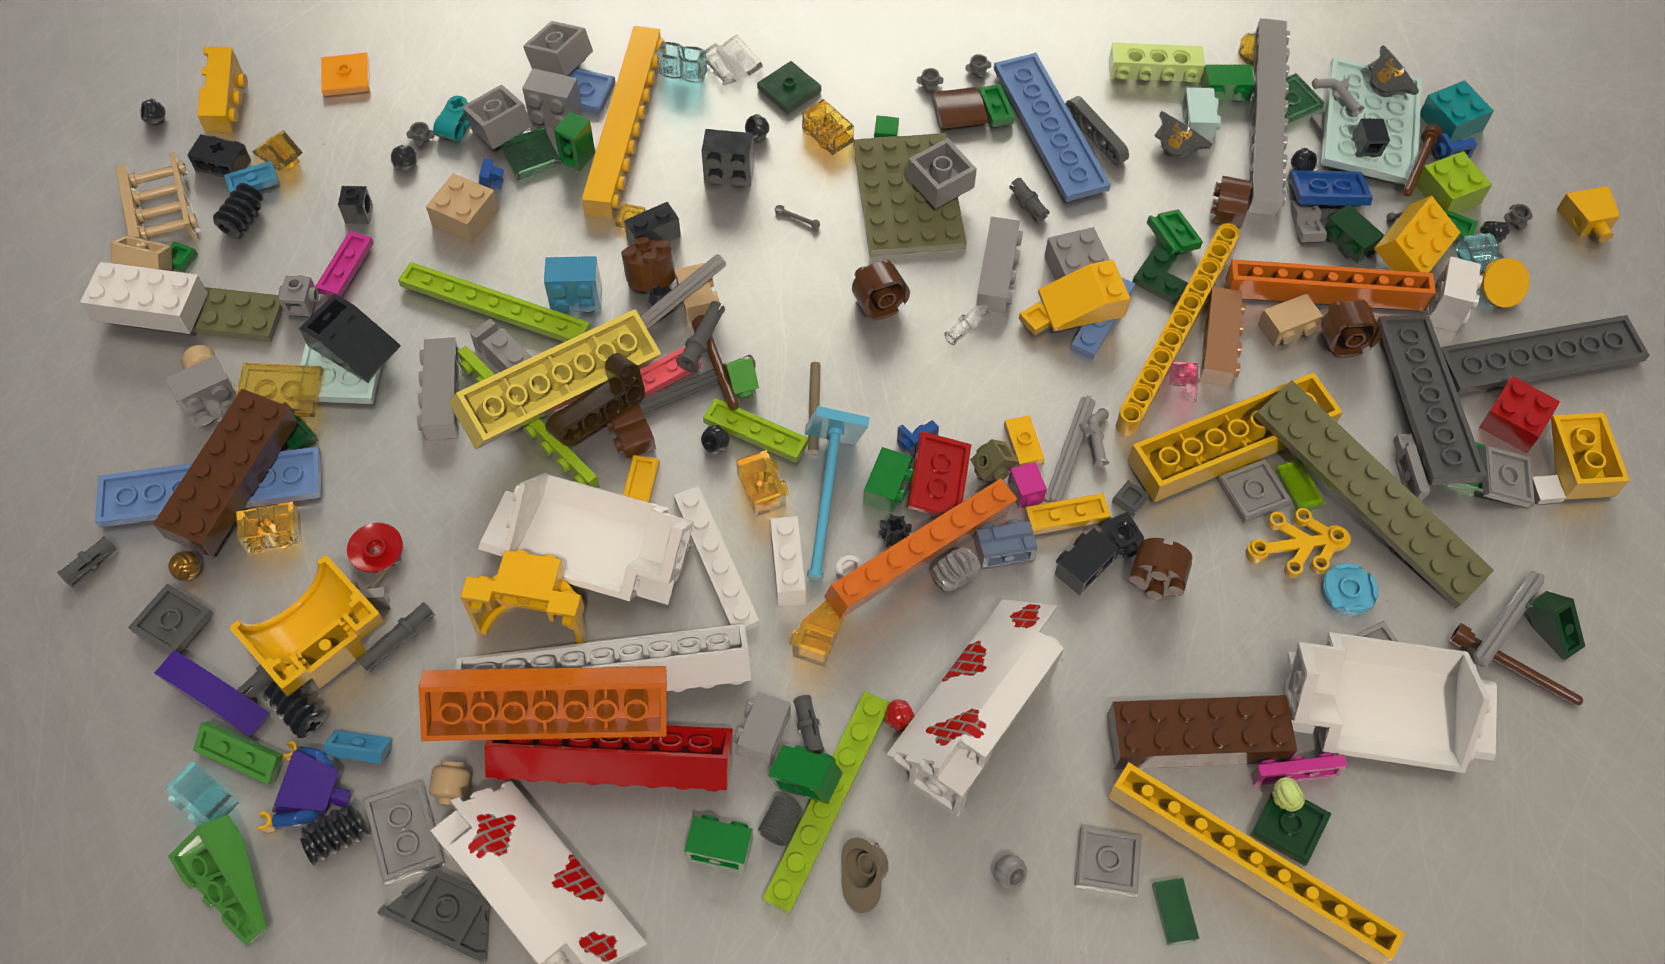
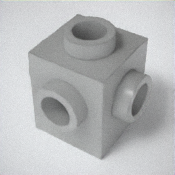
M303 275L285 276L283 285L279 287V302L285 314L311 316L314 303L318 302L319 290L315 287L311 277Z

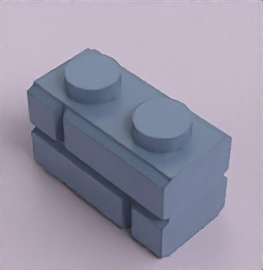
M1014 519L1007 522L1006 525L995 526L994 524H985L976 529L974 543L981 568L1034 560L1038 549L1030 521L1021 522L1019 519Z

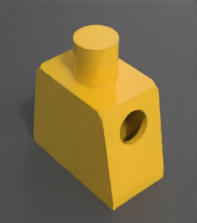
M1609 186L1566 193L1557 207L1558 212L1578 236L1595 234L1599 242H1606L1613 237L1614 234L1611 229L1620 216Z

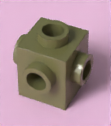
M993 439L980 446L976 454L970 459L975 467V474L981 480L996 482L1000 478L1004 480L1009 475L1010 469L1019 463L1005 441Z

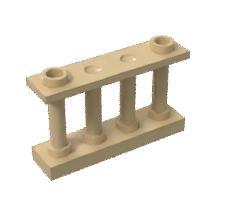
M175 152L170 153L172 166L136 175L129 172L126 164L116 166L128 236L149 241L151 237L187 228L193 240L198 239L196 228H199V223L196 215L192 214L184 175H188L187 168L183 160H178ZM173 175L175 177L176 183L142 192L136 190L139 184ZM178 193L179 201L145 210L139 207L144 201ZM182 211L183 219L149 228L143 226L147 219Z

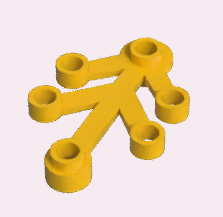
M1299 508L1293 516L1294 523L1298 526H1306L1319 535L1310 536L1286 522L1284 514L1273 512L1267 521L1268 526L1272 530H1279L1293 539L1269 543L1261 539L1252 540L1246 548L1245 555L1252 563L1260 564L1266 560L1269 554L1298 550L1295 557L1289 560L1284 568V572L1288 577L1297 578L1303 571V564L1314 547L1325 546L1321 554L1314 557L1310 564L1311 570L1314 573L1323 574L1330 565L1329 560L1333 553L1346 549L1351 539L1345 528L1338 525L1327 527L1313 519L1308 509ZM1299 515L1305 516L1306 520L1301 519ZM1273 519H1278L1281 523H1275ZM1255 547H1259L1263 551H1258ZM1316 562L1322 563L1324 567L1317 566ZM1290 566L1296 567L1298 571H1292Z

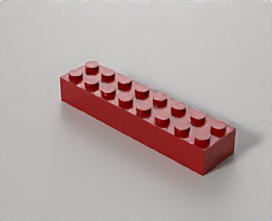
M666 725V737L487 740L484 745L485 778H496L500 781L509 779L526 780L528 782L555 781L560 784L569 782L586 783L588 785L615 784L619 787L634 785L653 789L672 787L679 790H687L692 788L706 789L711 792L727 790L732 764L733 728Z

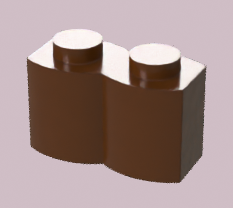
M1222 176L1221 181L1215 183L1213 196L1217 198L1213 199L1210 208V214H1214L1213 222L1229 223L1242 227L1248 208L1251 181Z
M639 404L605 424L609 434L614 432L616 436L613 442L618 454L623 452L626 460L632 458L633 455L638 456L656 449L654 436Z

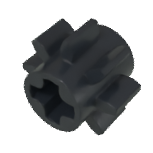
M890 514V518L887 521H880L881 530H879L878 538L885 539V547L893 546L910 535L912 524H906L904 515L899 517Z

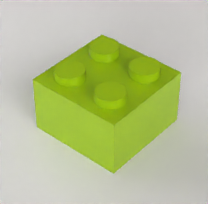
M1464 151L1425 165L1416 184V187L1425 198L1432 195L1441 208L1454 213L1481 204L1492 186L1491 182Z

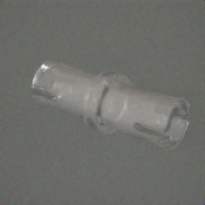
M979 302L966 315H961L958 318V322L944 333L947 342L951 345H956L967 333H972L976 330V325L990 315L988 307L984 303Z

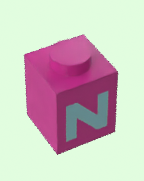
M1036 462L1011 468L1008 484L1012 493L1017 498L1016 504L1018 509L1039 505L1044 502L1047 488Z

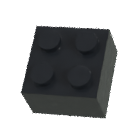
M705 129L701 149L704 183L751 187L755 166L753 133Z

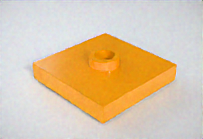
M368 53L321 57V91L323 96L369 92L370 69Z

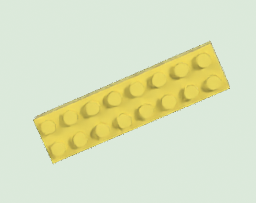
M636 309L457 392L449 401V405L474 448L478 449L574 402L607 382L605 363L612 354H622L641 369L651 364L661 352Z

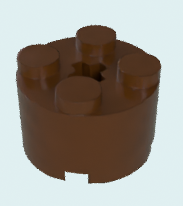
M639 237L635 239V244L621 251L625 277L630 288L638 291H652V286L660 284V288H663L675 280V267L669 241L649 240L648 237Z
M885 259L856 270L854 274L855 279L852 283V293L867 316L870 315L873 319L877 320L885 319L896 314L899 311L897 307L902 302L904 304L907 303L910 289L890 260Z
M1365 300L1344 303L1340 301L1334 302L1329 306V311L1322 318L1321 329L1330 349L1338 357L1350 358L1363 354L1362 349L1368 346L1370 349L1373 348L1381 338L1379 325Z
M1163 538L1143 540L1137 549L1129 581L1145 591L1146 596L1153 600H1161L1162 597L1182 596L1186 589L1193 557L1191 552L1180 543L1173 541V545L1163 543Z

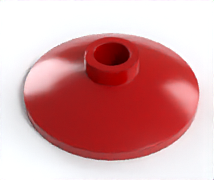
M371 523L359 528L351 536L347 544V556L350 563L356 569L366 573H377L390 568L398 561L403 551V540L396 528L386 523ZM376 550H381L379 553L373 554Z

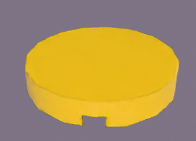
M1499 258L1490 262L1485 267L1484 273L1481 274L1483 279L1479 289L1482 297L1487 302H1490L1495 307L1503 308L1512 307L1522 301L1530 286V276L1526 267L1520 261L1513 258Z

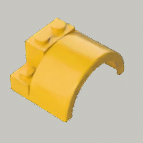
M505 550L497 575L491 578L486 576H477V578L466 577L460 598L477 634L487 635L494 621L502 613L512 607L547 612L549 621L553 622L556 615L563 616L562 626H567L568 629L574 630L576 636L575 644L587 643V631L582 616L584 611L582 597L574 592L563 579L565 570L561 559L549 554L538 556L524 550Z
M327 555L317 561L318 568L313 582L306 592L289 608L264 622L244 624L237 620L230 626V630L262 665L271 679L287 697L310 679L319 689L322 688L366 652L360 640L384 622L380 613Z

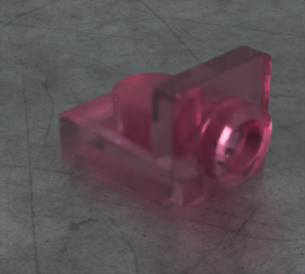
M1172 362L1170 386L1181 387V391H1186V401L1197 402L1198 363Z

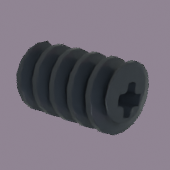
M239 183L236 189L231 192L230 197L219 207V211L214 214V224L228 236L238 238L240 236L239 231L245 230L244 224H249L251 222L250 217L256 216L255 210L262 208L259 201L264 200L263 195L251 185Z
M272 681L263 693L264 700L270 703V707L283 719L287 727H290L292 733L297 735V738L301 739L311 735L327 718V712L320 710V704L313 702V696L307 694L304 686L299 687L287 697L278 685Z
M351 804L347 805V815H344L339 809L335 811V821L327 815L324 816V827H321L316 821L312 822V833L308 832L304 827L301 828L300 841L313 866L315 865V855L321 860L327 859L326 849H329L333 854H337L339 851L338 843L345 848L350 847L349 837H352L356 842H360L361 831L371 836L360 811Z

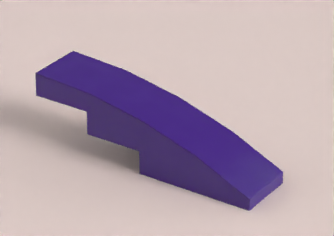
M175 650L154 672L156 676L197 705L206 708L249 738L255 734L270 715L267 710Z

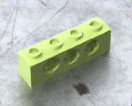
M1112 42L1109 55L1110 79L1200 83L1205 68L1203 46Z

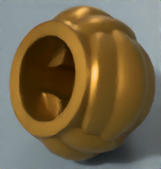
M182 551L176 553L170 559L168 568L170 574L175 579L187 582L196 577L200 571L201 564L195 554Z

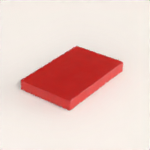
M921 431L918 435L906 508L940 517L962 503L972 444Z

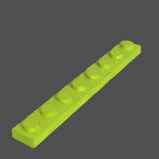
M413 262L408 264L398 279L401 287L562 342H566L591 329L590 322Z
M466 345L457 351L461 360L459 366L466 375L472 374L475 377L476 383L495 375ZM540 419L523 426L526 435L531 440L535 438L539 442L542 451L547 456L552 455L556 459L558 467L564 473L569 472L573 476V481L600 488L597 475L567 446L546 431L545 424Z
M864 691L832 756L836 759V764L843 772L841 779L828 804L811 799L762 898L763 903L789 915L791 914L885 719V711L890 703L889 701Z

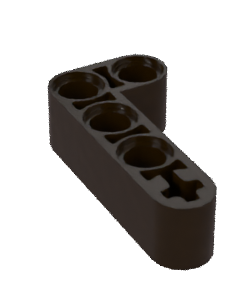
M614 353L609 356L605 363L608 381L552 414L546 421V431L563 445L570 446L639 404L644 398L645 388L638 365L620 353Z

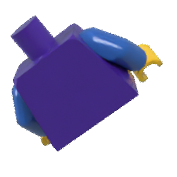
M289 741L286 744L293 751L289 754L281 753L289 764L271 811L276 814L271 815L268 812H260L258 817L268 820L264 826H257L258 830L264 833H272L275 829L291 828L314 822L317 818L323 817L328 803L346 808L351 790L334 786L339 771L334 769V764L322 750L305 746L298 747L293 741Z

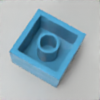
M597 256L545 257L544 285L550 309L561 313L601 311L602 284Z

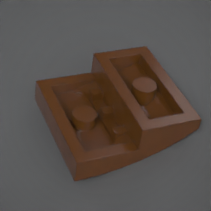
M977 87L932 92V101L937 109V119L942 129L988 123L985 106Z

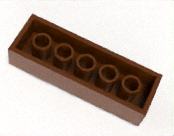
M240 390L154 521V527L164 538L210 557L214 556L297 425L298 421L291 409L286 405L248 390Z
M1286 695L1113 701L1107 713L1115 769H1125L1128 762L1139 769L1259 764L1265 760H1276V763L1287 762L1297 752Z

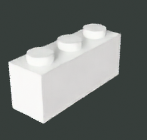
M798 516L770 518L778 607L806 605V588Z

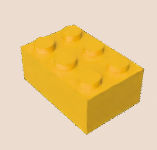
M1431 195L1410 204L1374 249L1391 270L1429 273L1461 232Z

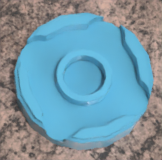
M1337 564L1325 574L1321 582V593L1325 602L1332 610L1346 616L1364 615L1372 609L1378 598V585L1375 578L1370 573L1367 574L1363 571V568L1357 564Z

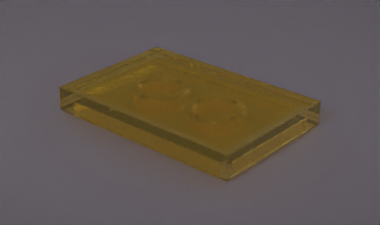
M243 363L236 396L241 389H245L288 406L294 416L315 417L324 370L321 366Z

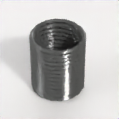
M782 796L774 797L769 810H767L762 823H760L758 833L773 844L779 846L787 845L792 835L791 833H793L798 820L802 816V808L788 798Z

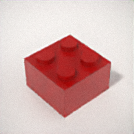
M1511 376L1479 428L1528 453L1541 436L1561 401Z

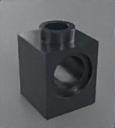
M342 186L338 207L345 224H369L373 203L367 187Z
M1129 512L1104 521L1100 532L1119 547L1116 560L1135 556L1140 543L1145 538ZM1119 536H1124L1128 540H1123L1119 538Z

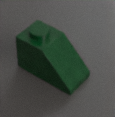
M1545 591L1526 604L1533 629L1561 659L1566 660L1585 647L1573 598Z

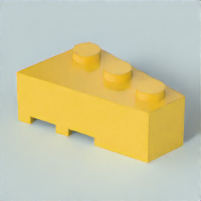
M204 47L203 54L207 57V67H202L201 74L206 76L205 88H200L197 116L205 132H233L235 123L239 121L238 111L240 105L243 104L244 88L248 86L247 75L243 74L232 47Z

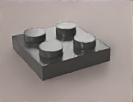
M166 584L128 628L134 634L170 655L174 650L181 653L214 614L206 606L171 585Z

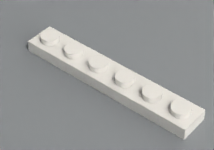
M699 486L675 494L674 501L681 517L694 521L690 537L729 625L745 624L746 631L759 626L760 620Z

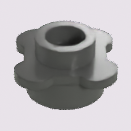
M975 54L970 58V63L965 66V70L983 77L986 75V70L991 68L992 64L985 55Z
M926 68L922 71L921 76L917 77L916 82L922 84L927 91H934L937 85L943 84L944 78L940 76L938 70Z
M424 122L412 124L406 133L407 138L412 139L417 146H422L429 139L435 137L434 131L429 130L428 125Z
M1516 204L1510 206V212L1504 215V220L1518 228L1524 229L1527 227V221L1531 220L1533 215L1528 206Z

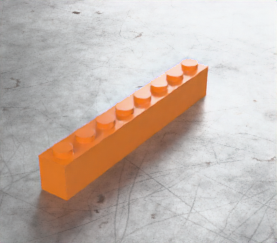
M1232 259L1225 277L1226 289L1242 291V298L1288 301L1307 294L1315 304L1331 305L1338 301L1344 303L1365 300L1373 308L1426 311L1436 294L1433 273Z
M1000 478L832 583L824 598L838 617L842 619L975 534L976 529L985 524H990L1006 514L1017 501V498Z

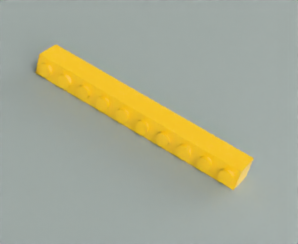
M633 26L582 196L585 215L613 218L615 209L620 207V192L624 191L626 186L625 174L630 172V157L636 151L635 139L641 133L640 121L645 119L646 102L649 103L651 97L650 86L655 84V69H659L660 53H663L665 48V40L661 39L660 29Z
M1128 762L1109 794V799L1372 964H1388L1393 960L1406 933Z

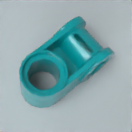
M457 95L447 101L444 109L434 122L433 131L436 136L456 142L462 139L464 132L469 126V122L462 109V106L468 104L465 97Z

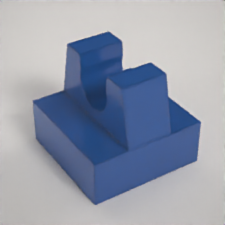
M484 158L479 174V184L488 188L502 189L504 169L493 166L494 160Z

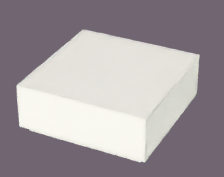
M1558 475L1532 477L1536 504L1560 503L1566 499Z

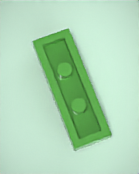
M209 721L200 724L193 751L266 784L275 782L283 754Z

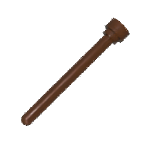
M1431 124L1424 128L1421 135L1423 145L1402 192L1405 197L1412 195L1432 146L1437 143L1440 135L1443 134L1441 127Z
M699 315L693 319L692 327L694 333L704 315ZM711 335L707 342V352L727 404L731 410H736L739 407V403Z
M1463 623L1456 627L1449 640L1450 643L1459 648L1462 646L1465 648L1471 647L1474 650H1477L1482 643L1480 639L1475 637V633L1471 632L1472 628ZM1499 650L1492 659L1575 706H1580L1583 703V698L1577 693Z

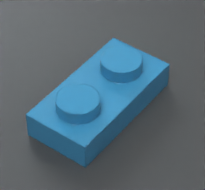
M272 161L224 175L230 194L239 183L249 184L257 190L280 184Z
M335 729L324 743L323 752L325 755L334 756L339 759H354L365 761L366 763L381 764L392 749V738Z

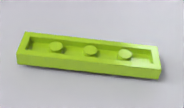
M718 398L714 399L703 416V423L710 426L720 425L728 434L794 463L798 462L808 445V437L741 408L731 410L727 402Z

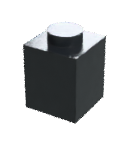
M1361 118L1352 133L1358 156H1381L1390 142L1384 119Z

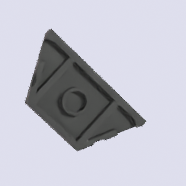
M434 868L425 874L417 884L410 885L402 891V895L387 907L383 905L377 912L379 916L480 964L486 963L490 903L478 888Z

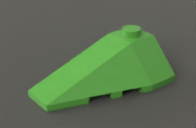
M228 814L199 825L168 858L182 881L190 889L196 887L204 895L202 902L208 908L214 906L221 913L222 922L247 946L259 937L267 927L244 840Z

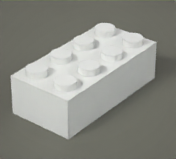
M99 262L80 304L92 321L191 334L208 292L196 274Z

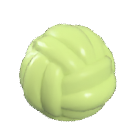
M1281 778L1275 783L1272 794L1276 805L1287 811H1297L1302 808L1306 799L1293 778Z

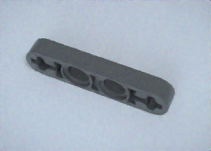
M1076 96L1066 101L1065 104L1076 124L1113 164L1118 165L1128 160L1129 150L1125 143L1082 97Z

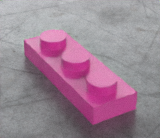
M352 231L348 232L315 286L318 288L319 294L331 297L335 293L342 297L373 246L372 237Z
M1333 753L1319 754L1312 759L1296 756L1288 759L1287 762L1276 763V760H1265L1258 764L1251 774L1254 786L1275 784L1281 778H1293L1295 781L1333 777L1339 776L1348 765L1345 755L1333 756Z

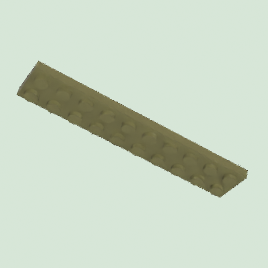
M1291 380L1254 415L1455 608L1459 607L1494 571L1294 381Z

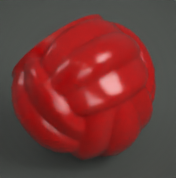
M895 699L890 702L885 711L886 724L891 729L900 732L904 731L915 717L908 702L902 699Z

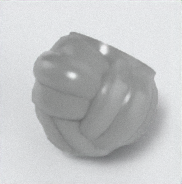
M1005 855L996 862L994 875L998 883L1003 887L1016 888L1025 881L1027 868L1024 861L1018 856Z

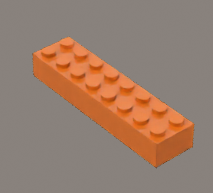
M666 666L423 670L418 686L421 741L666 737Z

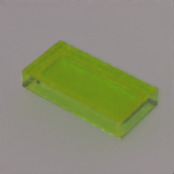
M1301 460L1277 466L1275 473L1291 498L1296 511L1299 508H1306L1309 511L1323 508L1325 502Z

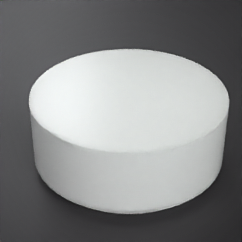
M853 555L840 558L836 564L837 578L840 579L863 565L862 561Z

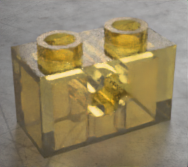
M825 99L802 112L803 131L808 136L813 137L820 147L826 149L830 154L834 155L853 142L854 125Z
M767 450L736 460L737 474L756 517L786 507V496L789 495L786 482L784 480L780 481L777 475L779 474V468L775 458L770 459Z
M287 502L238 511V541L246 553H260L266 549L276 547L287 548L293 544L302 543L300 514L294 503Z

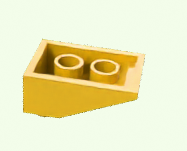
M1114 259L1089 264L1038 289V294L1053 331L1125 317L1131 299Z
M1605 413L1553 415L1551 417L1555 472L1564 490L1565 500L1616 497L1630 482Z

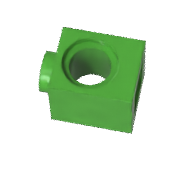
M745 357L723 363L735 395L738 394L739 398L753 395V390L758 389L759 384L752 358Z

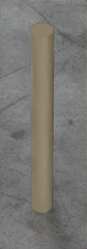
M812 362L810 364L809 419L817 406H820L821 364L819 362ZM808 435V453L811 455L818 454L819 437Z

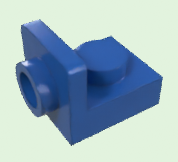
M1444 133L1437 140L1434 151L1440 160L1462 151L1471 158L1478 144L1474 138L1451 142L1448 135Z
M931 420L925 425H919L911 433L904 425H900L897 430V443L903 451H908L915 457L919 433L924 431L938 435L939 426Z

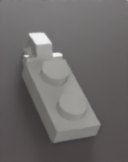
M1397 434L1393 442L1398 454L1395 463L1401 482L1422 502L1430 493V483L1426 479L1423 462L1418 455L1417 443L1412 434Z

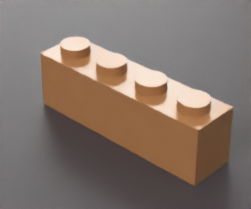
M1212 287L1206 307L1200 383L1230 387L1233 378H1238L1241 364L1237 363V357L1239 358L1241 355L1242 343L1238 342V340L1242 336L1244 322H1240V317H1243L1246 303L1242 302V291Z

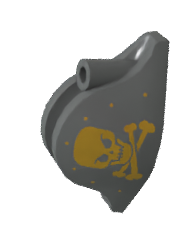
M1382 45L1380 47V57L1368 64V68L1372 72L1371 85L1383 95L1398 93L1418 94L1419 89L1397 58Z
M1161 110L1159 117L1162 125L1154 136L1161 140L1162 149L1166 154L1174 158H1183L1196 150L1210 149L1213 144L1206 138Z

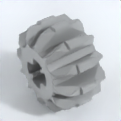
M961 547L939 560L938 564L934 566L932 574L937 584L944 591H954L973 579L979 573L981 565L977 561L976 555L969 548Z

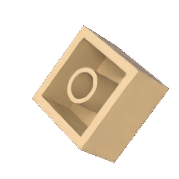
M453 173L427 204L426 209L432 226L473 243L497 213L499 207L494 190Z

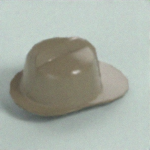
M859 837L851 838L844 844L841 851L843 896L847 904L854 911L859 913L870 912L880 900L881 881L888 872V859L877 842L869 843L867 840Z

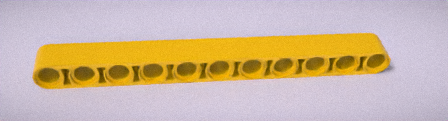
M1222 224L1216 231L1122 404L1115 425L1120 434L1124 436L1136 434L1203 310L1212 287H1215L1234 251L1240 232L1233 224Z

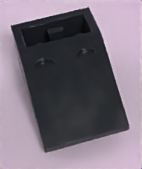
M335 293L299 328L309 348L365 382L401 347L396 340L354 304Z

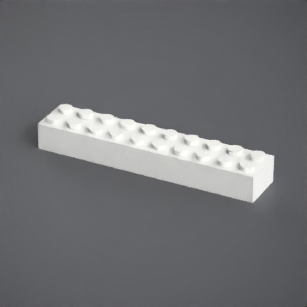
M745 624L457 658L455 670L666 666L667 691L682 692L688 688L696 687L712 688L716 685L728 683L739 685L745 681H752Z

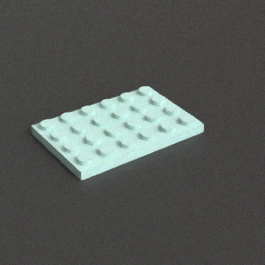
M1333 57L1329 67V78L1342 81L1350 76L1348 91L1359 105L1364 106V110L1359 115L1352 116V111L1342 98H1335V90L1328 88L1321 165L1346 171L1362 172L1366 176L1405 185L1418 156L1422 78L1410 76L1419 89V93L1416 95L1407 93L1383 95L1378 93L1371 85L1372 72L1369 70L1368 65ZM1361 118L1384 119L1390 142L1381 156H1358L1352 133Z

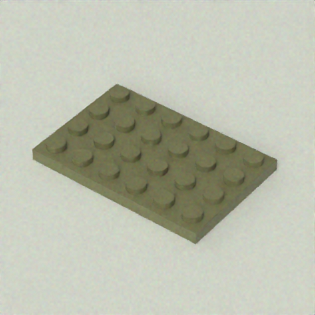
M946 133L853 139L869 256L966 249V238L958 197L935 209L907 178L909 158L947 138Z

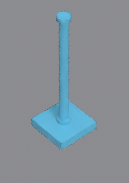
M817 406L805 427V435L829 440L811 569L807 571V578L816 581L823 580L824 576L821 570L839 444L842 442L856 445L867 430L870 418Z

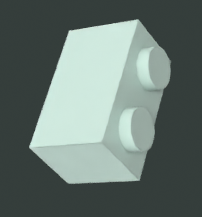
M1186 87L1181 103L1184 124L1204 138L1213 139L1216 129L1219 130L1221 125V116L1217 115L1219 100L1215 98L1214 88Z

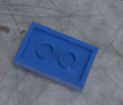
M1290 171L1289 180L1298 204L1305 206L1349 204L1353 207L1371 206L1373 196L1362 172Z

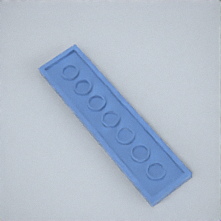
M1035 52L995 62L994 71L1065 202L1109 191L1111 186L1109 180L1038 54Z
M319 447L279 452L244 508L322 498L321 451ZM192 463L98 476L95 523L99 528L156 520Z

